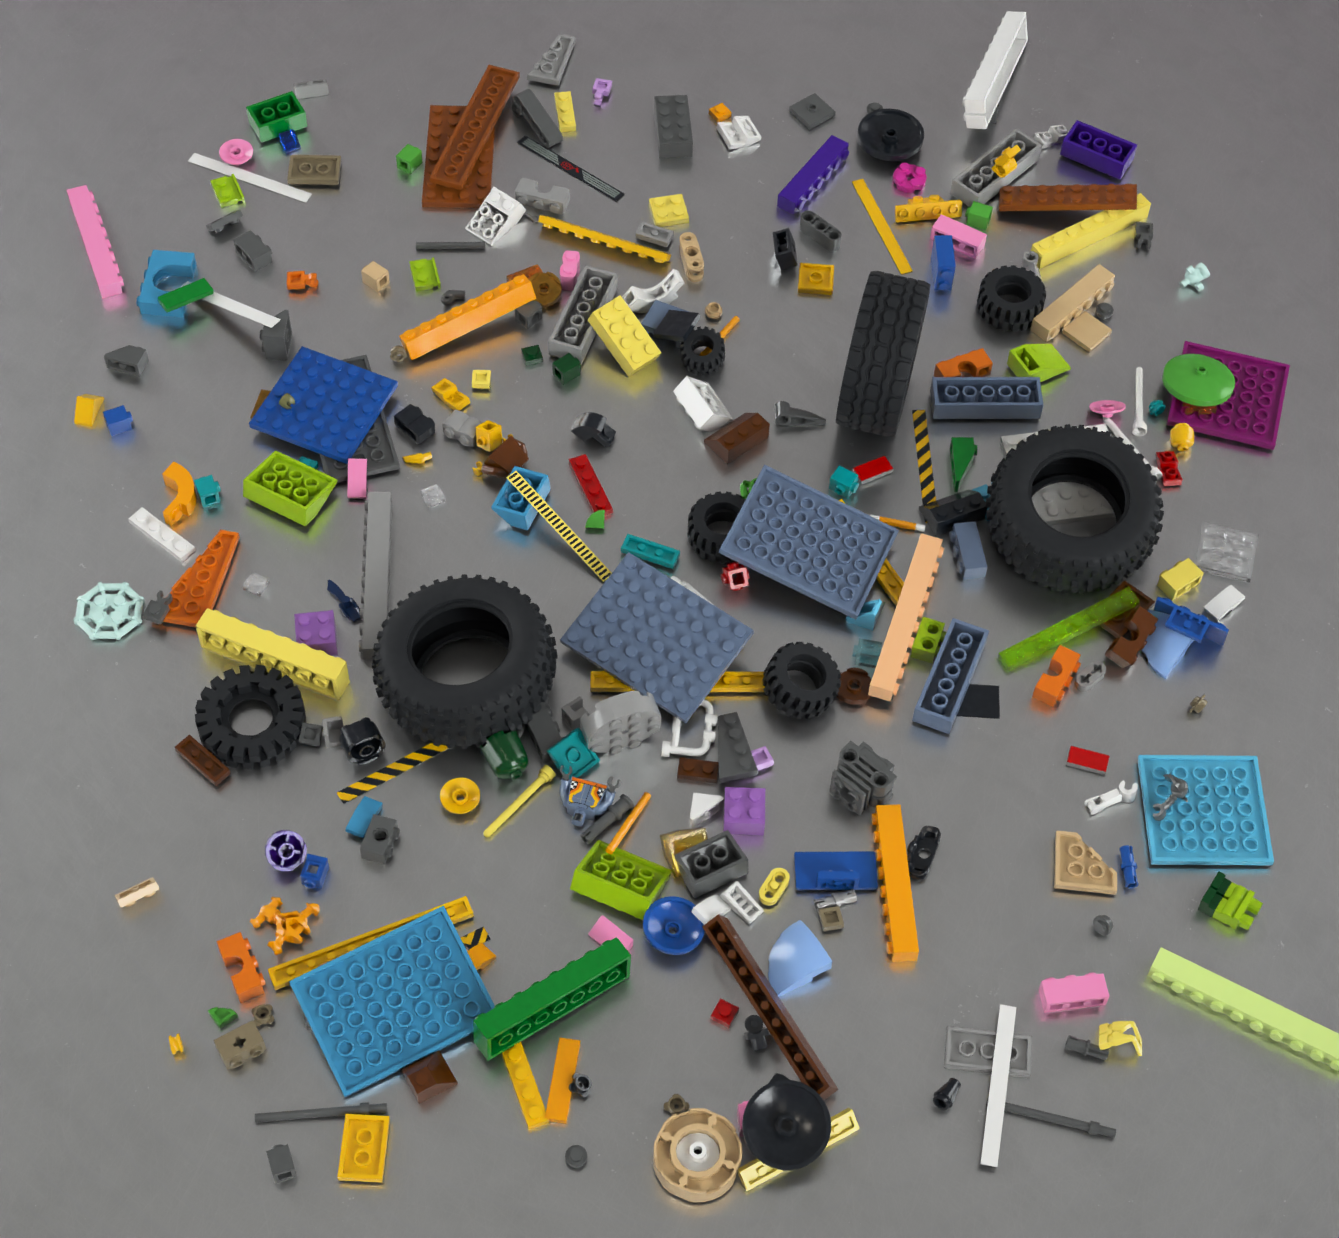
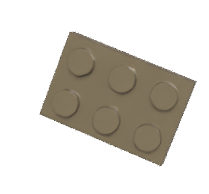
M290 155L288 184L339 185L341 156Z

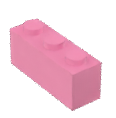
M942 214L932 226L930 235L931 240H934L935 235H952L953 249L975 259L984 248L987 234Z
M1092 972L1077 977L1069 975L1061 979L1050 977L1042 981L1039 987L1044 1013L1104 1006L1109 999L1103 973L1096 974Z

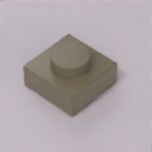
M839 906L819 909L823 932L844 928Z

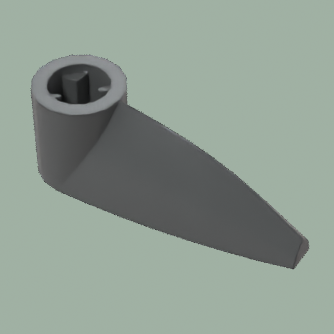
M780 401L774 405L775 422L778 425L813 426L825 425L826 419L806 410L792 408L788 402Z

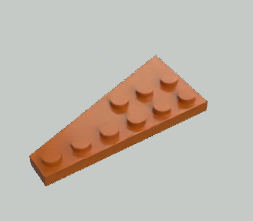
M220 530L207 545L208 548L205 552L195 559L194 565L191 568L189 567L171 588L170 594H172L173 600L168 605L170 610L163 622L196 628V624L207 608L213 610L239 541V533Z

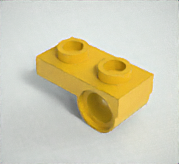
M1019 146L1006 148L1002 155L995 160L996 164L991 169L999 177L1004 178L1017 168L1014 157L1021 151Z

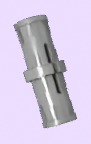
M851 889L838 894L835 892L831 893V896L814 900L816 911L819 913V909L840 907L857 902L855 890Z

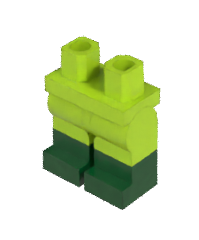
M1218 871L1203 896L1198 911L1230 925L1234 930L1237 926L1249 930L1254 918L1246 914V910L1257 915L1263 903L1254 898L1255 892L1252 890L1248 891L1245 887L1231 882L1225 878V874Z

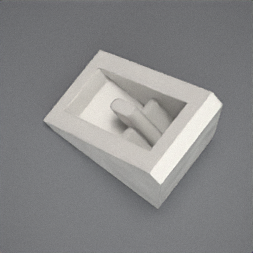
M693 792L689 823L691 830L724 808V798L718 795Z

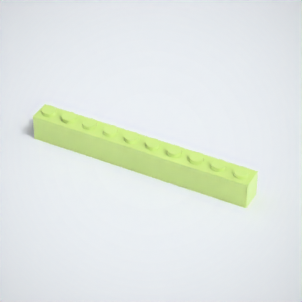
M1162 947L1160 948L1147 975L1153 981L1163 983L1171 987L1173 991L1183 993L1191 997L1195 1002L1206 1004L1212 1010L1222 1012L1230 1016L1232 1020L1242 1022L1250 1026L1254 1031L1265 1033L1271 1039L1281 1041L1289 1045L1293 1050L1301 1051L1309 1055L1313 1060L1324 1062L1330 1065L1332 1069L1339 1071V1033Z

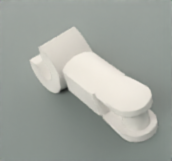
M1123 780L1120 782L1118 790L1115 788L1099 796L1089 798L1085 801L1084 805L1089 807L1090 814L1094 815L1121 801L1132 803L1137 795V782L1133 784L1132 789L1127 790L1125 789L1126 782Z

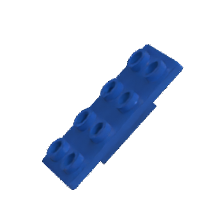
M1157 597L1154 611L1170 615L1165 627L1199 643L1205 637L1217 644L1224 645L1229 631L1225 625L1219 622L1214 623L1202 614L1197 615L1185 606L1174 604L1168 598Z
M874 851L794 853L796 890L878 889L876 853Z

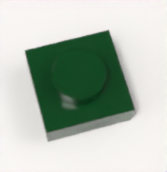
M539 345L521 348L526 366L543 362Z

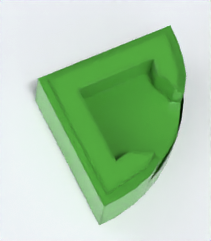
M599 510L591 514L585 528H604L605 510Z
M214 1007L208 1010L209 1015L219 1029L238 1018L237 1013L230 1008Z

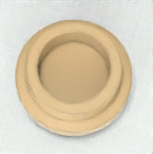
M711 302L706 306L705 314L712 319L719 318L722 315V308L720 304Z

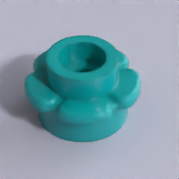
M1154 400L1149 405V412L1156 417L1160 416L1166 406L1162 400Z

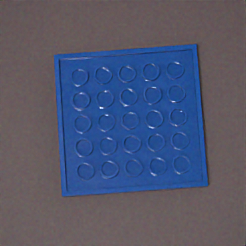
M302 346L249 422V426L252 429L347 464L348 458L353 456L398 387V381ZM286 393H289L295 399V405H290L291 409H285L279 405L280 399Z

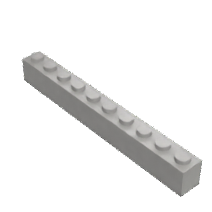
M391 491L368 492V499H365V511L368 512L364 514V526H367V530H363V539L366 541V545H363V556H366V561H362V572H365V576L361 578L362 588H364V592H361V603H364V608H360V619H363V624H360L359 627L360 636L363 635L362 640H359V652H363L364 659H372V656H374V643H379L377 634L379 631H383L381 626L383 621L388 620L392 523Z

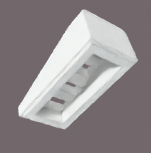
M737 880L719 896L749 925L764 912ZM733 892L737 894L734 898L730 896ZM741 897L743 901L738 904L736 901ZM744 904H749L745 910L741 908ZM753 908L755 912L748 916L747 913Z

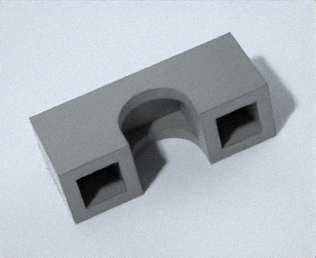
M521 177L515 190V200L525 206L564 215L570 202V189L553 185L551 191L541 193L538 191V181Z

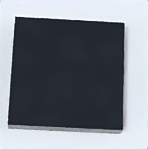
M669 310L653 335L658 339L685 342L700 320V314Z

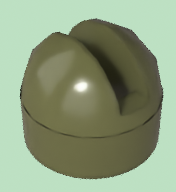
M289 393L284 394L279 401V405L285 409H291V404L295 405V399Z

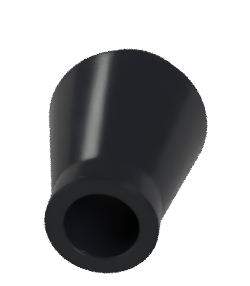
M950 1078L947 1083L934 1093L933 1103L942 1110L952 1107L961 1083L955 1078Z

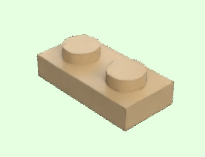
M152 877L114 896L120 907H129L142 897L148 898L156 893L155 891L159 890V887Z

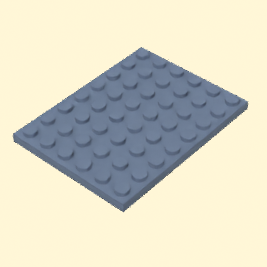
M764 465L718 553L856 620L899 530Z
M628 552L565 632L560 642L628 687L639 691L642 696H647V692L651 693L659 707L687 723L752 637L754 630Z

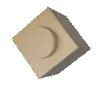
M374 261L361 270L362 282L376 292H379L390 283L389 271Z

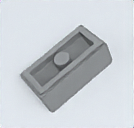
M326 79L294 83L297 99L329 95Z

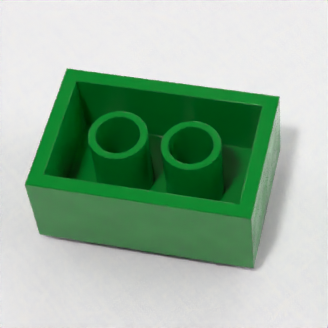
M293 91L246 107L248 121L261 143L308 127L306 113Z

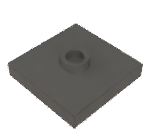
M816 93L789 107V111L808 129H812L829 120L836 113Z

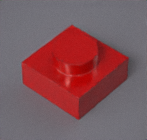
M720 998L710 1019L730 1028L739 1012V1007Z

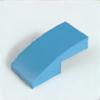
M364 796L354 811L345 832L364 838L373 814H379L383 803Z

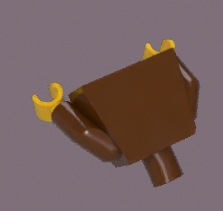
M509 434L508 439L502 438L503 443L488 456L484 462L485 465H482L480 461L476 462L477 468H472L473 473L477 476L487 474L507 480L506 477L510 475L514 466L524 468V465L529 460L525 444L515 439L512 434Z

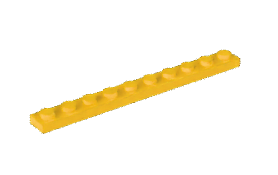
M591 671L590 692L635 691L605 671ZM725 671L710 692H764L765 686H763L762 681L764 672Z
M464 896L268 969V973L274 989L278 990L289 986V981L317 968L320 964L336 959L442 906L445 907L453 924L472 918L474 914L469 901Z

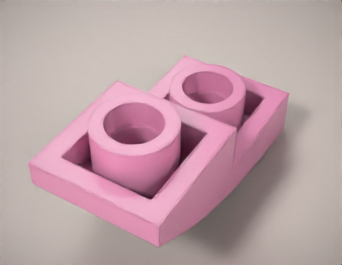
M348 458L347 497L366 499L367 459Z

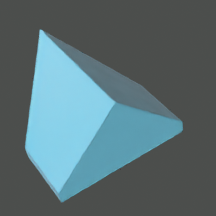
M880 599L865 602L856 620L849 616L845 620L848 623L873 631L885 602H882Z

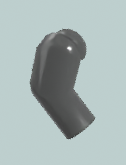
M448 290L442 295L441 301L443 304L448 305L456 299H465V291Z

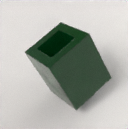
M570 353L552 363L553 375L563 385L580 375L581 363L578 358H574Z

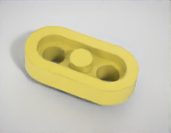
M775 868L770 872L759 890V900L761 903L771 906L778 902L789 884L790 875L787 870Z

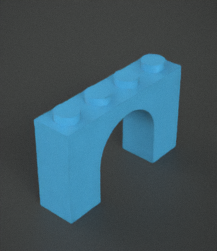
M164 250L152 251L151 257H148V269L144 271V283H141L140 286L141 294L137 296L136 301L141 314L183 317L186 305L166 313L158 302V296L171 291L160 290L156 285L162 279L171 276L193 278L197 266L194 253Z

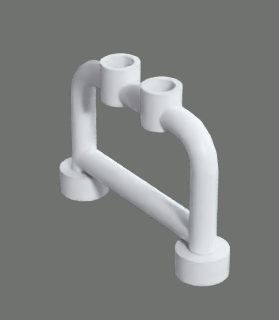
M704 699L700 706L706 709L702 746L700 748L678 746L681 720L674 716L671 741H663L662 757H669V753L702 756L709 750L710 743L715 742L716 732L712 731V726H716L717 715L713 714V706L708 700Z

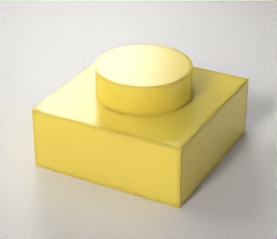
M473 370L472 388L490 389L491 370Z

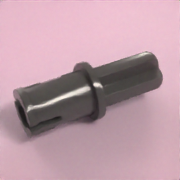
M1071 1035L1068 1036L1065 1044L1066 1049L1082 1053L1083 1056L1088 1054L1106 1060L1109 1054V1049L1100 1050L1099 1046L1090 1043V1040H1081Z

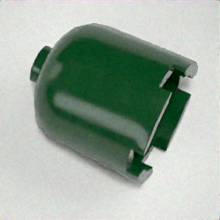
M510 730V733L504 734L503 731H500L487 738V744L485 746L481 745L480 749L496 777L512 780L520 778L527 768L529 760L517 732Z

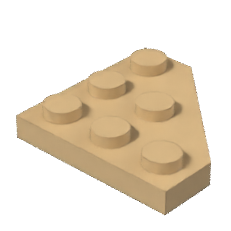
M1056 830L1054 888L1116 895L1117 872L1112 867L1109 868L1102 861L1103 858L1092 847L1089 848L1082 841V837L1078 833Z

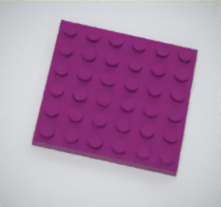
M1185 341L1182 355L1201 354L1220 361L1234 375L1235 387L1231 397L1226 402L1215 406L1191 405L1172 396L1166 425L1174 426L1179 423H1187L1195 432L1274 450L1290 365Z

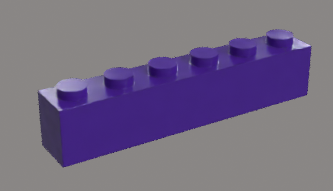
M831 135L778 194L777 207L793 215L798 210H801L805 202L812 198L813 193L821 188L822 183L830 178L831 173L838 169L840 163L847 159L849 143Z

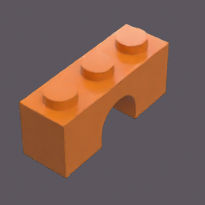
M981 348L937 363L935 365L934 377H961L960 372L970 373L973 377H985L991 374L993 363L984 349Z
M1059 645L1049 666V669L1056 672L1058 676H1050L1043 673L1035 686L1032 697L1054 707L1057 701L1061 702L1065 694L1064 688L1070 686L1073 680V672L1077 673L1081 666L1079 662L1081 654Z
M241 932L216 941L226 968L232 965L243 966V969L238 974L230 976L240 1003L264 994L262 986L266 985L262 973L257 974L255 968L259 966L255 955L250 956L249 954L251 946L248 938L243 939Z

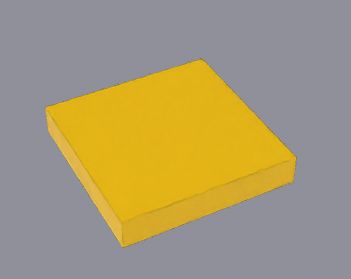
M800 263L798 293L832 295L834 265Z

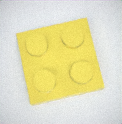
M682 194L649 198L655 226L665 227L689 223V216Z

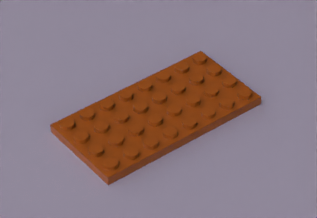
M430 105L422 207L479 208L491 191L495 126L462 190L431 183L429 180L467 106Z

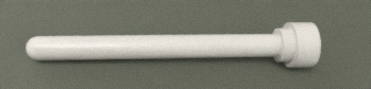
M1142 367L1136 368V421L1132 425V433L1138 437L1144 436L1147 433V425L1143 421Z
M1105 418V424L1117 438H1123V443L1126 445H1133L1110 418ZM1136 448L1134 449L1136 454L1140 453ZM1144 458V463L1149 464L1147 460ZM1151 466L1152 470L1150 472L1152 475H1156L1158 481L1162 477V472L1157 467Z

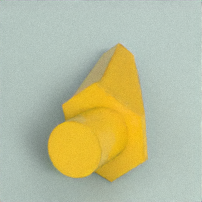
M431 452L417 453L404 456L402 459L407 463L424 464L426 460L432 459Z

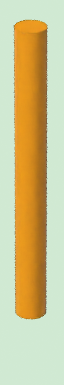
M734 316L720 331L721 338L724 339L740 321L738 316ZM706 347L699 356L710 354L712 349Z
M644 792L606 848L608 854H613L651 798L648 792Z

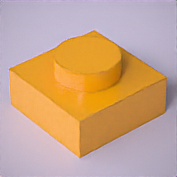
M723 103L709 108V115L717 123L730 118L732 112Z

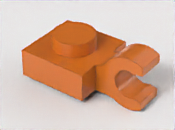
M305 271L287 272L288 290L305 289V285L318 287L316 273L305 274Z

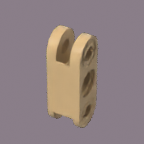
M685 232L680 235V256L688 280L698 282L704 277L703 257L695 234Z

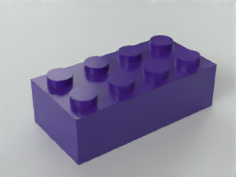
M1076 120L1063 140L1060 155L1121 180L1134 160L1137 144Z

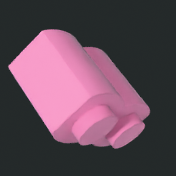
M566 250L560 267V283L562 290L573 291L580 273V254L577 251Z

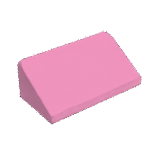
M603 915L588 933L600 945L607 940L617 937L628 951L633 947V939Z

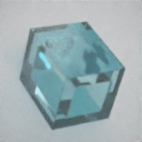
M859 638L858 646L854 645L852 654L853 657H856L855 665L876 668L882 642Z

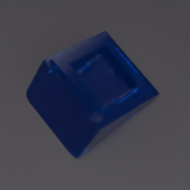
M294 129L278 134L279 142L285 153L301 148Z

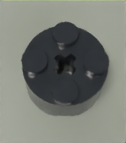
M368 717L350 725H345L340 730L339 742L351 763L357 762L358 765L368 764L379 757L378 753L381 750H385L386 744L376 724Z

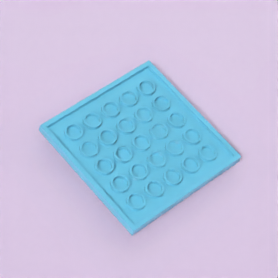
M1138 756L1151 865H1273L1274 857L1257 756ZM1171 773L1175 777L1187 782L1188 792L1185 796L1188 802L1186 803L1182 798H1177L1175 803L1166 810L1165 818L1157 821L1153 818V814H1157L1160 811H1155L1153 805L1157 803L1162 804L1172 794L1171 782L1163 776Z

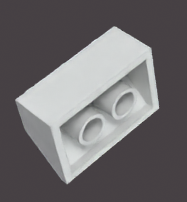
M686 376L673 391L677 396V401L686 409V414L694 420L695 427L701 431L711 432L726 426L734 420L707 382Z

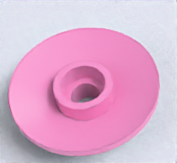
M232 139L220 147L219 155L224 162L238 165L247 162L252 157L253 147L246 140Z
M1101 400L1089 405L1091 411L1102 414V417L1105 418L1112 417L1113 414L1121 412L1126 408L1123 402L1114 400Z

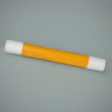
M870 515L890 526L920 532L925 531L926 525Z

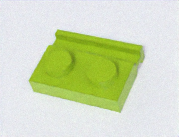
M231 174L232 176L230 177L224 176L210 180L221 208L238 204V201L241 200L242 202L245 201L234 174Z
M434 257L431 260L409 261L416 292L433 289L436 286L438 288L441 287Z

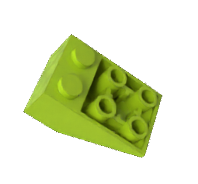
M1052 344L1021 345L1010 350L1007 365L1017 377H1040V382L1071 370V367Z

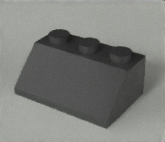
M729 830L674 855L683 881L694 899L748 874V858Z

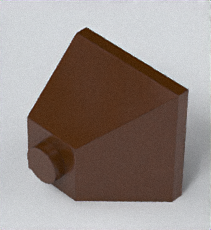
M440 1050L400 1070L419 1104L458 1084Z

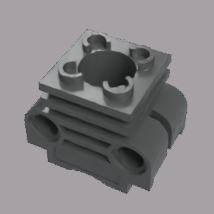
M850 741L840 751L837 770L832 772L829 792L835 799L846 804L850 811L856 812L860 816L863 813V809L866 810L868 808V804L876 808V805H885L893 797L892 788L894 781L897 779V776L893 773L895 765L887 759L878 756L872 747L864 741L859 746Z

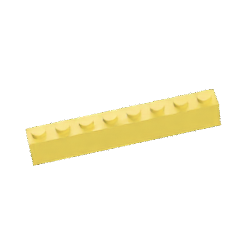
M1139 193L1137 194V210H1103L1032 244L1031 251L1036 252L1039 256L1037 267L1041 269L1136 222L1146 219L1151 203Z

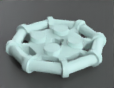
M98 582V585L76 599L78 603L76 616L73 619L74 624L87 633L91 640H121L122 636L142 623L141 616L145 599L139 596L127 582ZM105 591H119L117 594H105ZM127 594L133 601L127 602L124 595ZM96 596L93 602L89 601L91 598ZM88 607L90 608L89 615L84 616V609ZM135 608L134 616H129L130 609ZM109 609L115 610L112 611L109 615L106 612ZM123 622L124 624L128 622L126 625L120 628V624H122ZM87 623H95L96 627L92 628Z

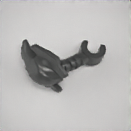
M1171 773L1163 776L1171 782L1172 794L1162 804L1157 803L1153 805L1155 811H1160L1157 814H1153V818L1157 821L1165 818L1166 810L1175 803L1177 798H1182L1183 801L1188 802L1185 796L1188 792L1187 782L1175 777Z

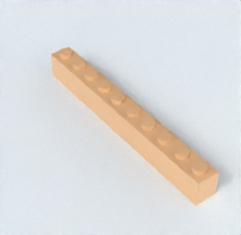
M922 533L920 535L868 692L870 696L891 701L892 695H897L900 685L897 684V680H902L905 668H902V665L908 662L910 653L907 650L908 648L912 649L915 637H912L913 632L917 633L920 622H917L918 617L922 618L925 607L922 604L928 601L930 592L927 589L933 586L935 577H932L933 572L937 573L940 563L937 562V559L942 558L944 547H941L943 539Z

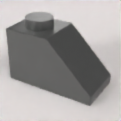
M131 345L104 355L107 368L139 377L149 361L146 349Z

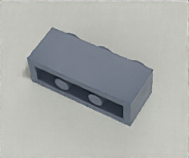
M976 521L954 523L953 529L950 531V541L954 543V557L958 558V573L962 574L963 580L985 578L987 563Z

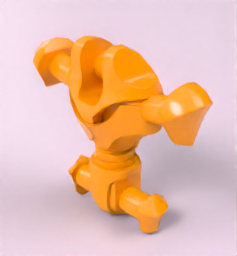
M271 897L272 901L262 906L259 915L255 919L251 918L250 923L254 928H259L264 921L269 922L271 925H276L275 936L277 938L275 941H269L267 946L273 950L275 955L283 953L281 946L284 941L301 944L303 940L300 934L302 932L306 935L311 933L307 925V917L311 914L316 917L319 914L320 906L318 904L306 903L307 908L301 912L281 913L280 910L276 909L283 904L281 898Z

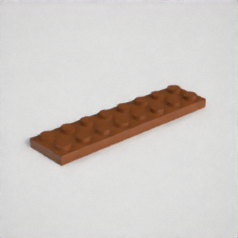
M1137 184L1007 185L1000 189L999 211L1137 210Z

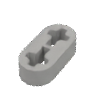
M1093 661L1077 674L1074 683L1075 687L1079 691L1084 692L1095 686L1105 675L1106 666L1104 663ZM1098 669L1100 670V672L1097 671V672H1095L1094 674H1092V673H1093V670H1098Z

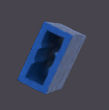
M952 235L934 236L931 254L934 290H952L956 268Z

